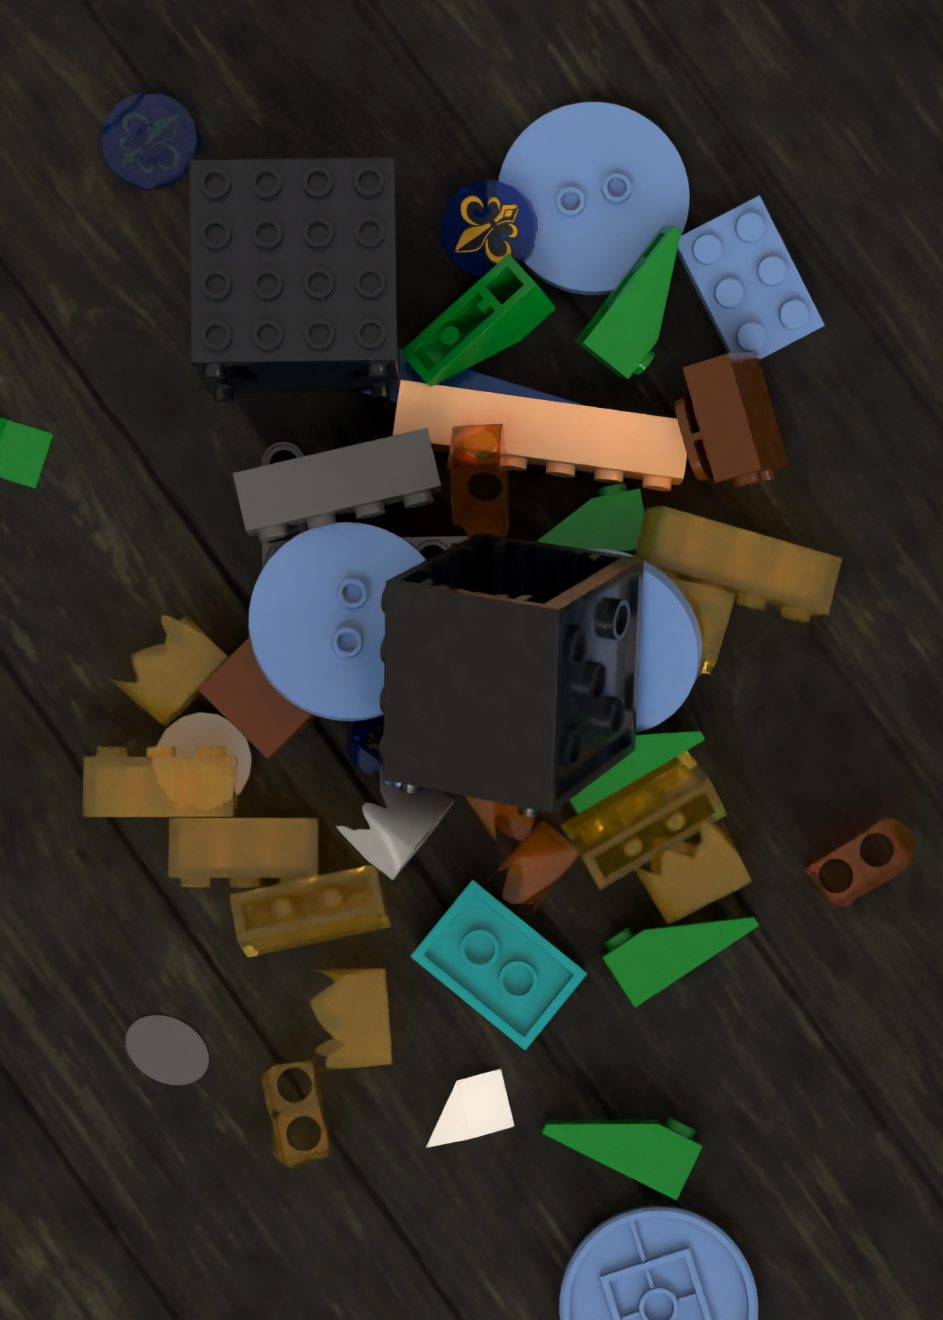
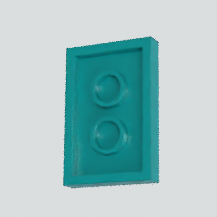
M474 880L468 884L410 956L524 1050L530 1046L588 974Z

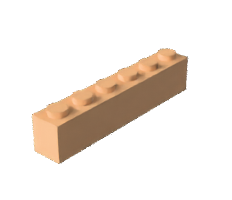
M400 380L392 436L428 428L433 451L450 453L449 459L452 461L478 464L479 457L497 459L498 467L525 471L527 464L546 466V474L559 477H574L575 471L595 473V481L608 484H623V477L643 480L642 487L658 491H670L672 484L680 485L684 479L687 452L678 420L675 418L441 385L429 387L426 383Z

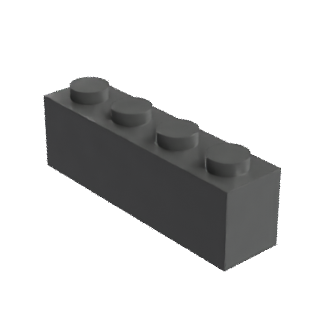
M428 428L233 473L245 530L249 537L258 535L260 542L284 538L289 535L287 528L307 524V528L310 530L337 524L336 517L355 513L358 520L376 517L385 513L384 506L404 502L405 508L427 505L434 502L433 494L441 493V483Z

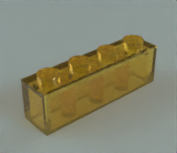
M665 506L646 508L634 555L638 558H644V561L659 569L674 583L676 578L693 583L691 589L693 592L711 597H720L721 591L737 595L736 603L739 605L765 610L766 604L782 608L780 616L807 623L810 620V616L829 615L842 558Z

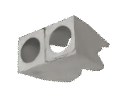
M382 767L380 772V791L387 809L373 803H365L362 806V810L370 829L353 830L346 826H336V828L369 863L391 880H394L440 822L439 820H442L455 801L441 791L423 787L421 791L415 793H407V787L406 791L402 792L399 790L400 783L383 780Z

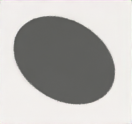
M163 1015L145 1016L135 1021L127 1031L125 1043L129 1057L139 1070L156 1081L169 1085H186L200 1079L208 1068L209 1053L203 1039L194 1029L178 1019Z

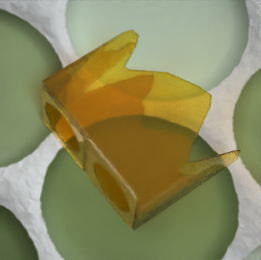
M179 605L178 607L188 618L183 617L178 621L170 616L162 615L161 624L167 634L165 644H158L132 655V665L138 682H121L107 677L156 720L167 727L200 694L197 688L229 658Z
M703 820L700 825L702 841L698 846L685 841H660L654 843L651 850V873L629 860L666 924H671L710 904V902H714L752 882L723 821L722 824L725 832L720 826L716 824L711 825Z
M384 967L308 969L321 972L336 982L316 995L310 1002L312 1010L322 1027L332 1035L331 1040L320 1044L315 1050L316 1053L328 1057L325 1060L326 1067L328 1068L317 1071L392 1064L393 1055L386 969Z
M315 1058L265 1068L262 1082L264 1085L265 1103L273 1125L272 1149L274 1157L281 1164L291 1169L300 1168L303 1164L315 1159L327 1158L333 1149ZM300 1068L309 1075L312 1087L309 1095L304 1100L296 1103L288 1102L278 1093L277 1080L286 1069ZM274 1110L281 1114L275 1117ZM300 1116L313 1118L321 1129L319 1143L308 1151L294 1149L289 1144L286 1136L287 1127L290 1122Z

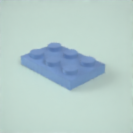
M760 195L680 236L677 254L727 353L757 352L760 360L825 326Z

